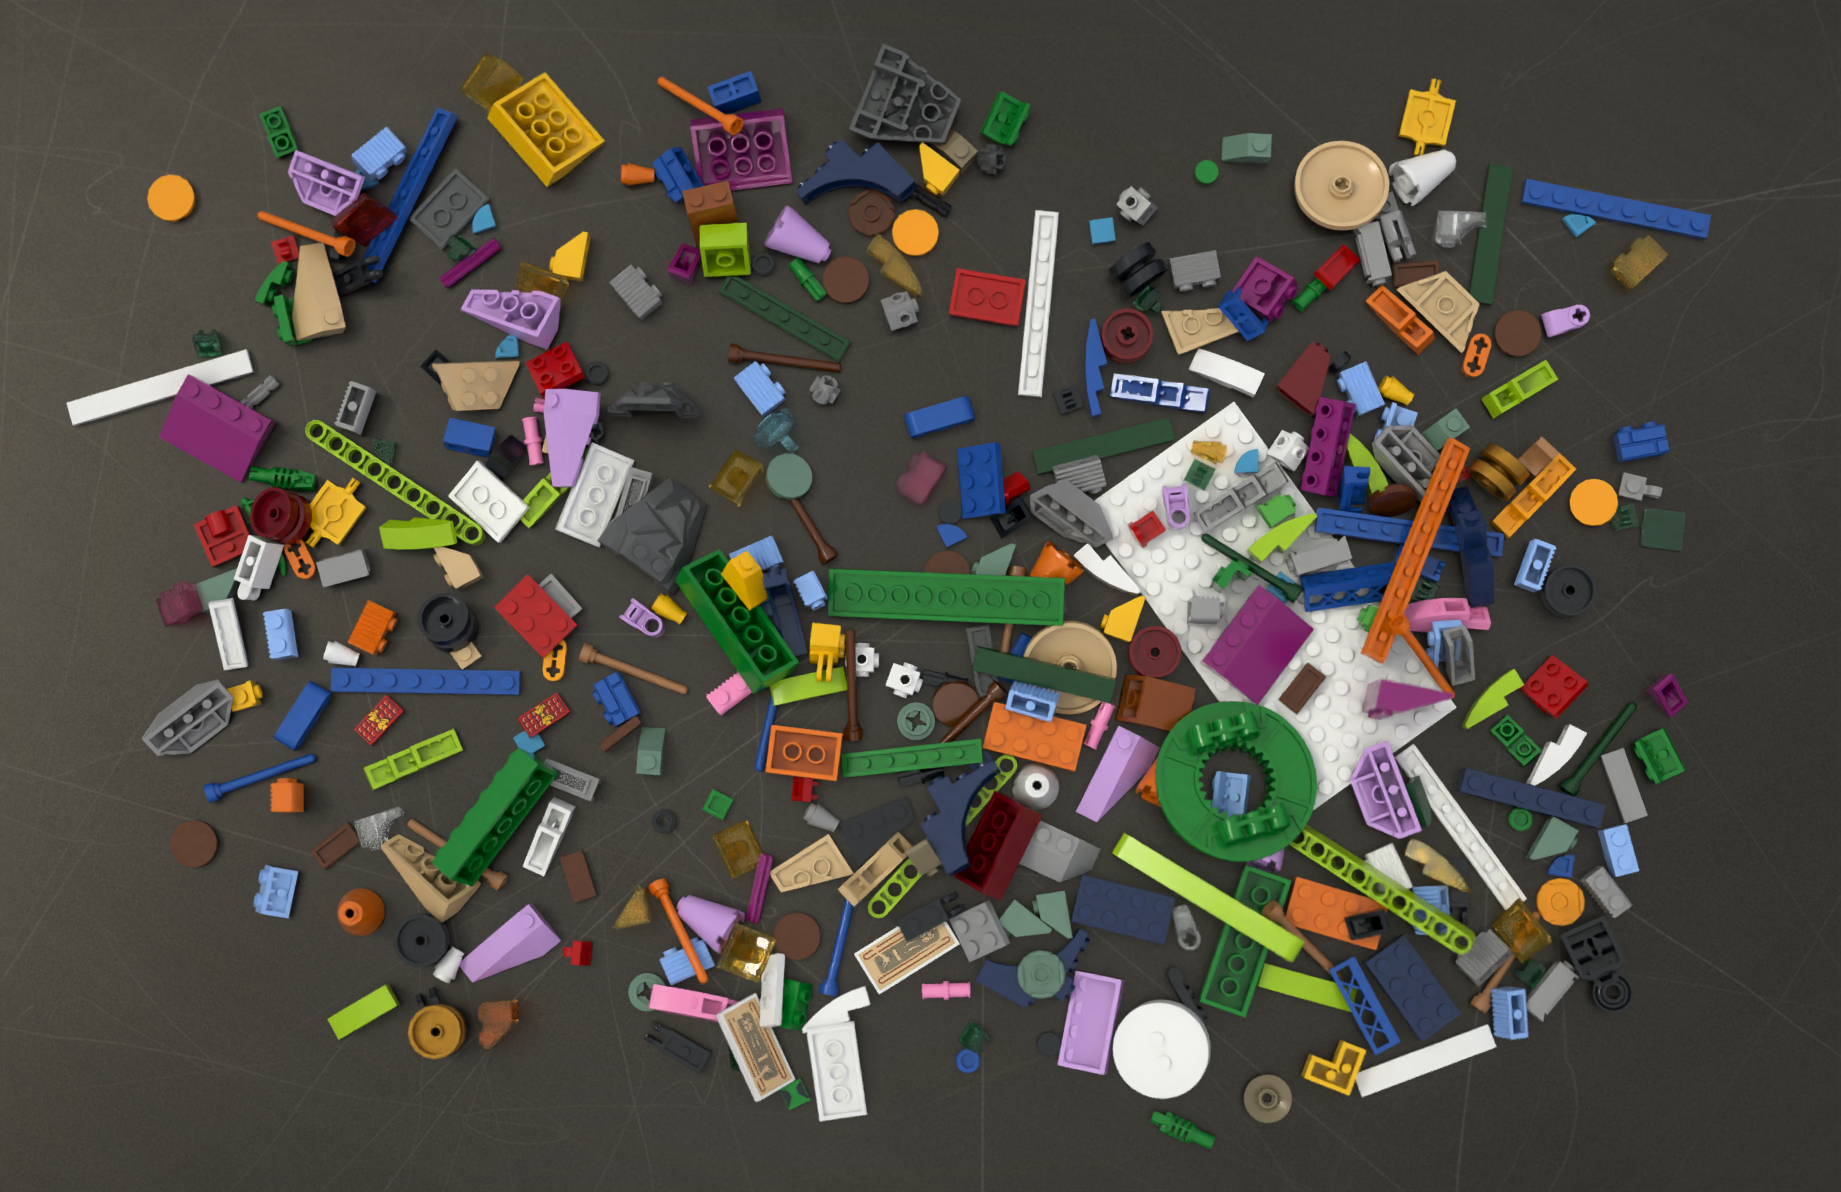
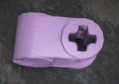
M1575 305L1542 314L1547 337L1557 336L1582 327L1590 318L1588 308L1584 305ZM1575 313L1577 315L1581 314L1582 318L1578 321V319H1573L1572 315Z
M1183 483L1181 486L1169 488L1162 486L1163 503L1168 526L1173 530H1182L1186 527L1190 517L1187 485ZM1180 513L1184 516L1185 520L1183 523L1177 524L1172 520V515Z
M632 598L630 606L619 618L635 629L638 628L649 637L658 638L662 636L665 632L664 621ZM653 620L658 621V630L649 632V623Z

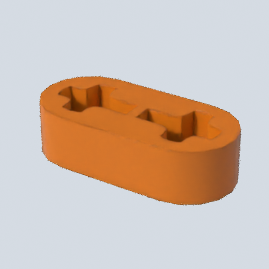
M1477 334L1469 341L1461 368L1463 374L1468 378L1478 377L1485 368L1491 349V340L1485 334ZM1481 339L1483 340L1482 344L1486 348H1482L1479 354H1476L1477 345L1474 342H1478ZM1474 358H1477L1476 367L1479 370L1471 373L1470 367L1467 364H1471Z
M301 539L296 543L298 545L301 544V547L298 548L301 555L299 557L296 552H290V549L293 548L292 544H284L285 554L295 574L301 579H312L317 573V565L305 541ZM301 560H303L306 565H311V568L308 569L309 574L300 572V570L303 568L300 562Z

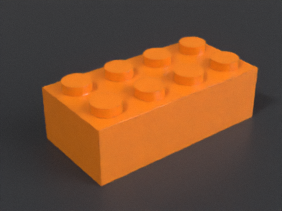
M994 702L983 749L1075 772L1086 729L1085 724L1053 717L1052 721L1048 722L1006 710L1005 704Z
M1293 877L1284 909V916L1295 927L1376 950L1380 935L1351 941L1345 917L1377 908H1385L1387 914L1388 908L1374 899L1299 877Z

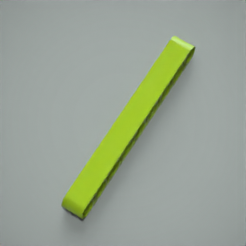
M313 420L307 424L305 433L310 440L428 518L449 521L452 516H458L459 524L454 527L455 534L466 543L478 546L484 542L486 533L481 526L325 423ZM322 426V435L315 438L313 435L314 429ZM341 439L343 442L342 447L339 450H333L334 441ZM356 452H361V461L358 463H353V454ZM380 465L381 473L377 476H372V467ZM399 477L401 480L400 486L392 489L391 481ZM415 490H419L420 498L415 502H411L410 494ZM433 503H439V512L431 515L429 512L430 506ZM474 528L478 529V537L475 540H469V531Z
M1003 755L996 761L999 768L1000 762L1003 759H1009L1013 763V769L1010 772L1006 773L1001 770V773L994 777L997 780V787L994 790L997 792L1017 769V762L1011 755ZM985 787L980 790L978 795L982 800L981 805L977 808L970 807L966 826L989 802L994 790H988ZM909 858L870 900L868 910L873 917L882 918L886 916L922 876L919 872L913 879L905 876V867L914 865ZM891 883L900 884L902 892L899 896L889 894L888 887ZM877 900L885 903L886 909L882 914H876L872 909L873 903Z
M1306 824L1301 831L1304 834V841L1295 838L1290 843L1293 848L1454 952L1465 954L1475 945L1476 936L1472 930ZM1316 843H1320L1323 845L1325 850L1324 854H1320L1316 851ZM1336 856H1340L1344 859V867H1340L1336 864ZM1356 869L1364 872L1365 880H1360L1356 877ZM1377 882H1380L1385 886V893H1380L1379 891H1377ZM1396 897H1404L1406 906H1400L1396 901ZM1417 909L1424 910L1427 914V919H1420L1417 916ZM1438 922H1442L1447 926V933H1442L1438 930ZM1458 936L1466 937L1469 943L1468 946H1462L1458 942Z
M1123 833L1112 852L1115 856L1292 963L1305 943L1302 939L1126 833Z

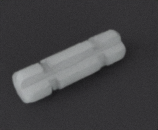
M268 376L264 380V384L257 386L247 395L248 398L243 399L241 403L254 409L253 406H257L270 394V390H275L279 386L278 381L273 376Z

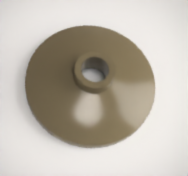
M1266 1074L1254 1078L1247 1085L1244 1092V1105L1247 1112L1254 1119L1263 1123H1273L1281 1120L1289 1112L1292 1104L1290 1088L1281 1078L1274 1075ZM1264 1094L1271 1095V1100L1267 1103L1263 1101Z

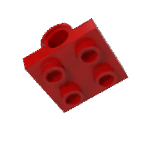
M567 341L526 362L543 399H545L546 389H564L585 378L583 370Z
M238 505L226 510L213 512L207 515L204 520L193 524L213 568L242 556L248 535H251Z
M1551 655L1524 683V686L1520 687V690L1541 711L1546 714L1549 713L1557 719L1589 684L1562 661Z

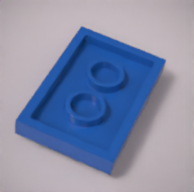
M994 442L957 449L962 519L1006 513L1000 443Z

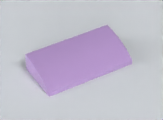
M1075 971L1073 981L1075 988L1070 997L1058 1065L1107 1075L1125 980Z

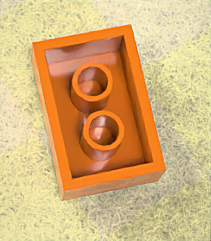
M771 725L766 773L838 782L843 734Z

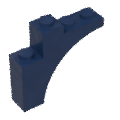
M840 139L838 142H833L827 148L825 157L828 163L819 166L815 175L809 180H804L798 186L796 193L799 199L807 205L810 201L828 191L858 186L884 192L899 203H902L917 189L915 180L878 142L874 146L867 147L863 151L862 156L859 157L843 139Z
M1468 487L1456 488L1448 503V509L1459 546L1465 594L1471 608L1493 604L1494 561L1487 547V524L1481 510H1477Z
M781 566L767 569L768 573L763 574L764 579L762 580L777 631L796 658L809 655L788 571L786 568L782 569Z
M986 760L976 767L977 770L970 774L968 772L961 774L956 778L957 782L955 783L948 776L945 778L940 776L931 782V786L927 788L941 813L928 815L924 818L925 822L920 824L950 877L972 866L965 844L967 816L980 790L993 777L1001 773L994 760L991 762Z
M1080 928L1069 943L1054 954L1062 962L1065 970L1064 983L1060 990L1053 995L1061 1001L1065 997L1069 999L1075 988L1072 984L1074 980L1066 974L1068 971L1073 972L1079 961L1075 959L1079 950L1084 952L1090 939L1086 938L1088 933ZM989 959L985 960L975 979L977 982L1024 1008L1028 1004L1032 1006L1036 998L1025 993L1019 985L1017 977L1019 965H1005L990 961Z

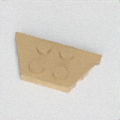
M1447 271L1397 289L1460 353L1464 351L1480 304Z
M519 361L432 363V367L440 377L442 382L440 384L443 391L448 395V401L452 410L500 409L519 367Z

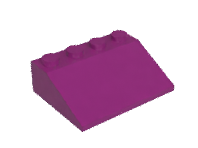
M783 108L735 114L743 119V127L736 135L725 131L722 123L712 117L691 119L690 128L696 169L704 186L729 181L731 190L793 183Z
M188 374L176 394L159 437L242 483L276 421L199 378Z
M1258 585L1200 663L1258 705L1314 629L1278 598Z
M1379 679L1367 685L1362 712L1368 713V718L1382 720L1392 717L1394 714L1452 699L1453 693Z

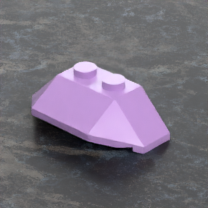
M295 150L288 170L303 203L337 217L342 215L358 199L365 179L363 175Z
M1388 741L1364 749L1350 778V782L1366 825L1398 839L1422 831Z

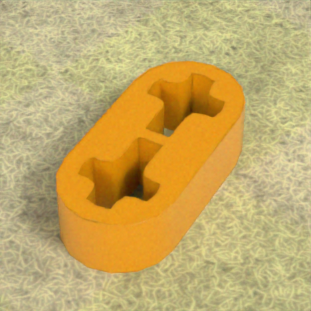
M565 640L559 644L563 648L558 650L557 658H554V650H552L543 661V675L546 679L553 682L561 680L565 674L568 651ZM553 660L556 661V668L560 669V673H556L555 677H552V674L548 672V668L553 667Z

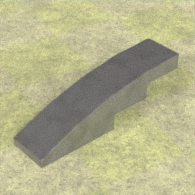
M1274 462L1201 507L1193 515L1203 531L1207 533L1289 481L1278 463Z

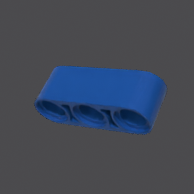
M969 396L929 406L904 415L910 438L924 436L976 419Z
M310 681L278 728L274 739L289 749L296 751L322 713L332 694L313 681Z

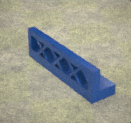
M1390 562L1301 575L1300 585L1303 587L1305 612L1382 601L1384 593L1379 590L1384 585L1389 584L1395 569L1394 563ZM1362 588H1368L1370 590L1364 596H1358L1356 594ZM1344 591L1347 593L1342 599L1336 600L1333 598L1337 592ZM1321 595L1323 597L1319 602L1310 603V596Z
M1349 956L1342 963L1330 968L1329 972L1374 1055L1401 1042L1355 957ZM1347 967L1351 974L1350 983L1340 981L1336 972ZM1343 985L1349 986L1347 992ZM1352 987L1359 989L1363 996L1361 1005L1353 1003L1349 998ZM1354 1006L1360 1007L1359 1013ZM1363 1009L1371 1011L1374 1017L1373 1026L1363 1024L1361 1020ZM1366 1027L1372 1029L1370 1035ZM1375 1030L1382 1032L1387 1043L1376 1048L1372 1040Z

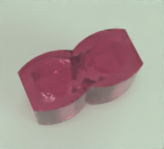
M922 451L920 455L917 453L914 455L909 463L912 468L907 474L903 473L896 483L899 486L897 492L920 507L925 503L947 469L945 464L925 451Z
M187 581L179 582L173 585L174 589L160 593L161 597L156 600V604L165 627L181 624L204 610L194 583L187 584Z

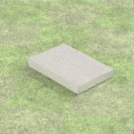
M476 461L448 496L498 543L504 540L530 508L481 461Z

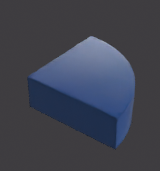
M941 524L936 526L946 548L968 538L965 532L955 525Z
M1565 854L1554 859L1549 865L1546 874L1572 878L1575 854Z

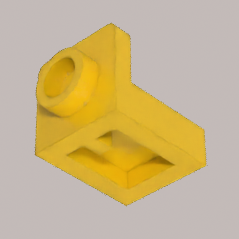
M250 680L245 684L227 689L234 697L231 707L232 712L262 704L260 698H263V693L260 685H256L255 681Z

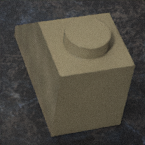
M952 129L949 130L944 144L929 143L948 162L957 167L961 174L977 159L978 151L965 138Z
M928 839L905 851L920 875L927 873L929 877L941 870L939 865L942 863Z

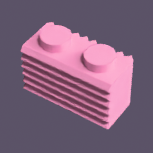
M737 671V674H733V677L726 680V683H722V686H718V689L714 688V692L711 691L710 694H707L706 698L718 714L723 715L751 694L752 691Z

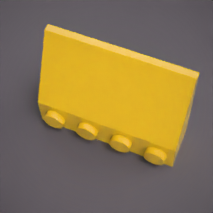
M545 72L493 103L487 117L546 187L568 174L605 142Z

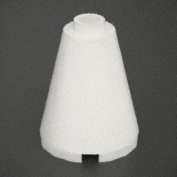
M1440 150L1397 161L1389 168V177L1393 175L1395 182L1391 183L1392 187L1404 203L1411 202V206H1414L1455 170L1456 158L1452 152Z
M1030 763L1020 768L1015 774L1012 781V792L1017 801L1033 810H1042L1050 806L1057 798L1059 781L1055 772L1050 767L1041 763ZM1034 781H1039L1042 784L1040 790L1033 788L1032 784Z

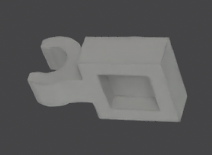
M1624 472L1622 473L1617 496L1639 502L1642 501L1643 495L1658 499L1661 497L1663 488L1646 485L1647 478Z

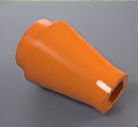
M631 163L621 165V183L626 184V186L649 182L654 183V169Z

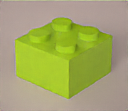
M747 223L700 225V253L704 277L751 275V253Z

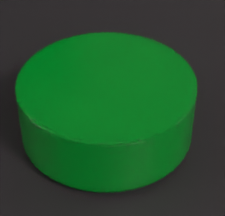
M1204 160L1196 166L1195 178L1199 183L1209 185L1217 179L1218 167L1214 162Z
M1517 807L1508 814V824L1516 831H1525L1532 825L1533 816L1527 809Z

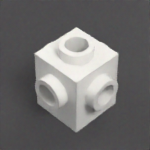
M1282 430L1267 454L1275 461H1278L1281 466L1295 471L1307 454L1309 447L1303 442L1304 438L1294 431L1290 434Z
M855 643L856 677H869V673H874V667L879 668V653H875V649L870 648L869 643ZM860 655L866 656V662L863 664L857 661Z
M905 662L903 666L893 663L886 687L894 689L893 694L907 698V695L913 696L914 691L919 693L923 679L919 678L921 673L917 672L918 667ZM908 677L910 681L908 684H902L901 679Z

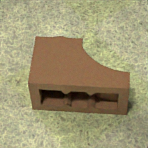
M1540 437L1517 460L1527 469L1528 477L1532 479L1559 452L1543 437Z

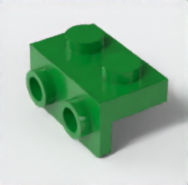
M1003 91L998 92L980 134L1001 146H1011L1017 141L1020 134L1019 129L1029 116L1028 109L1030 103L1020 102Z
M284 295L275 296V304H272V310L275 318L279 319L280 326L277 327V333L280 341L283 340L290 347L311 342L312 339L296 341L292 323L294 298L288 299Z
M1231 560L1226 568L1221 566L1212 579L1215 582L1212 588L1220 593L1234 574L1246 581L1252 574L1248 571L1250 567L1241 560L1236 562Z
M1665 727L1635 741L1636 746L1634 750L1638 758L1644 760L1647 766L1645 768L1646 774L1651 781L1654 780L1656 785L1686 770Z
M784 978L781 1026L778 1027L802 1031L803 1025L806 1022L808 1004L812 997V984Z

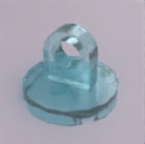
M782 408L780 413L776 411L771 413L758 425L756 429L758 434L753 436V440L760 448L770 447L779 441L792 454L798 446L787 433L793 426L795 417L789 409Z

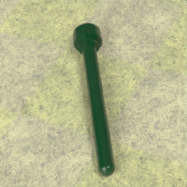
M1207 533L1201 536L1202 542L1235 562L1241 560L1250 567L1248 569L1250 572L1281 590L1282 594L1286 596L1285 599L1294 604L1301 594L1303 587L1297 583L1292 584L1289 582L1288 584Z
M1628 703L1573 777L1569 776L1568 779L1563 780L1559 786L1563 792L1576 797L1580 791V782L1637 708L1636 703Z

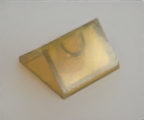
M485 52L459 91L490 111L493 103L515 91L524 78L502 59Z
M521 261L515 290L525 293H532V290L554 295L561 299V307L570 283L566 277Z
M735 449L709 488L739 508L765 471V468L760 462Z
M747 820L712 835L732 879L757 868L759 856L763 851Z
M643 885L637 888L615 922L614 928L620 929L655 921L649 891L646 886Z
M1520 898L1492 925L1521 963L1527 961L1552 942L1548 932Z
M735 923L717 968L759 983L777 938L747 925Z

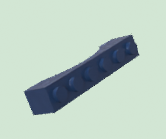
M1468 768L1461 769L1456 792L1524 808L1591 828L1601 827L1606 806Z

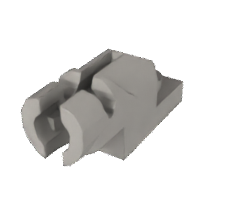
M1389 192L1386 203L1375 220L1379 221L1384 244L1387 245L1393 262L1397 263L1403 258L1399 247L1403 249L1406 260L1416 256V251L1402 211L1398 209L1393 192Z

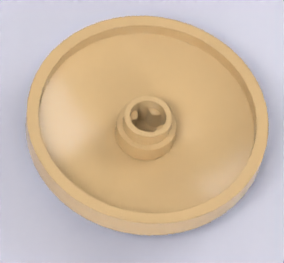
M1350 141L1328 142L1314 148L1301 161L1295 177V196L1302 211L1315 223L1333 230H1352L1370 223L1382 211L1389 193V177L1383 162L1367 147Z
M1064 621L1063 626L1048 625L1033 636L1023 654L1024 657L1116 679L1117 662L1110 642L1098 629L1083 622ZM1059 691L1060 696L1055 713H1082L1094 708L1102 701Z

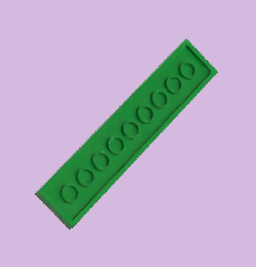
M829 569L828 616L1063 626L1065 577Z

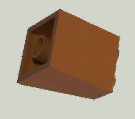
M729 181L682 191L697 248L700 247V225L739 223Z
M1125 674L1115 721L1170 732L1183 717L1191 713L1196 700V688L1149 676Z

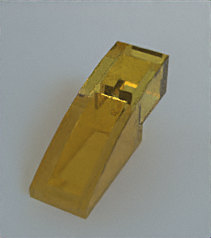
M877 233L867 247V253L884 264L881 268V274L920 299L922 297V289L910 265L890 242Z
M1411 837L1404 855L1409 859L1424 864L1425 867L1422 872L1424 875L1465 893H1471V888L1452 864L1426 844Z

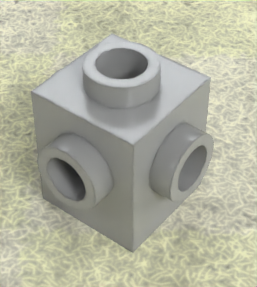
M1132 186L1121 193L1116 204L1122 209L1120 212L1122 216L1130 222L1134 219L1141 225H1144L1158 208L1149 200L1151 195L1141 187L1137 190Z
M907 291L895 293L881 300L891 331L918 322L915 314L919 312L915 298L910 299Z

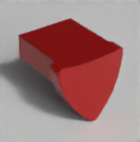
M1019 471L1003 479L1005 508L1011 504L1010 499L1031 489L1029 482Z
M1151 511L1134 523L1130 522L1127 524L1133 538L1142 548H1145L1149 541L1166 531L1154 511Z

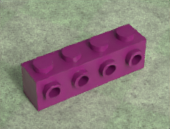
M1324 397L1319 398V403L1316 406L1315 423L1311 430L1310 447L1306 454L1305 472L1301 479V490L1337 497L1356 406L1355 403Z

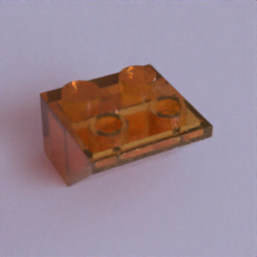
M518 999L482 1002V1007L478 1009L479 1021H483V1031L479 1033L480 1046H484V1051L496 1048L519 1023Z

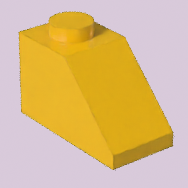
M922 142L919 149L923 178L926 184L925 188L934 195L940 194L943 197L960 175V170Z
M582 232L556 250L555 257H551L550 271H552L555 278L583 282L591 239L588 232Z
M747 550L731 559L721 575L749 610L765 602L768 596L762 580L764 579L762 568Z
M1139 596L1111 610L1109 615L1104 614L1100 628L1104 629L1103 635L1130 643L1146 597Z

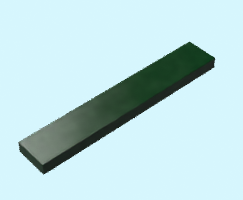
M1489 164L1469 290V294L1479 304L1489 306L1493 302L1513 171L1512 167Z
M737 275L727 276L718 291L724 297L837 362L841 361L851 344V341Z
M1167 417L1035 450L1032 453L1037 473L1040 475L1052 472L1053 466L1094 455H1098L1100 459L1171 442L1175 438L1170 418Z
M982 646L977 647L972 666L974 671L1108 703L1111 702L1116 684L1115 678Z

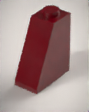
M1314 342L1310 343L1275 388L1311 418L1316 413V406L1322 394L1331 357L1327 353L1328 349L1318 342L1317 344Z

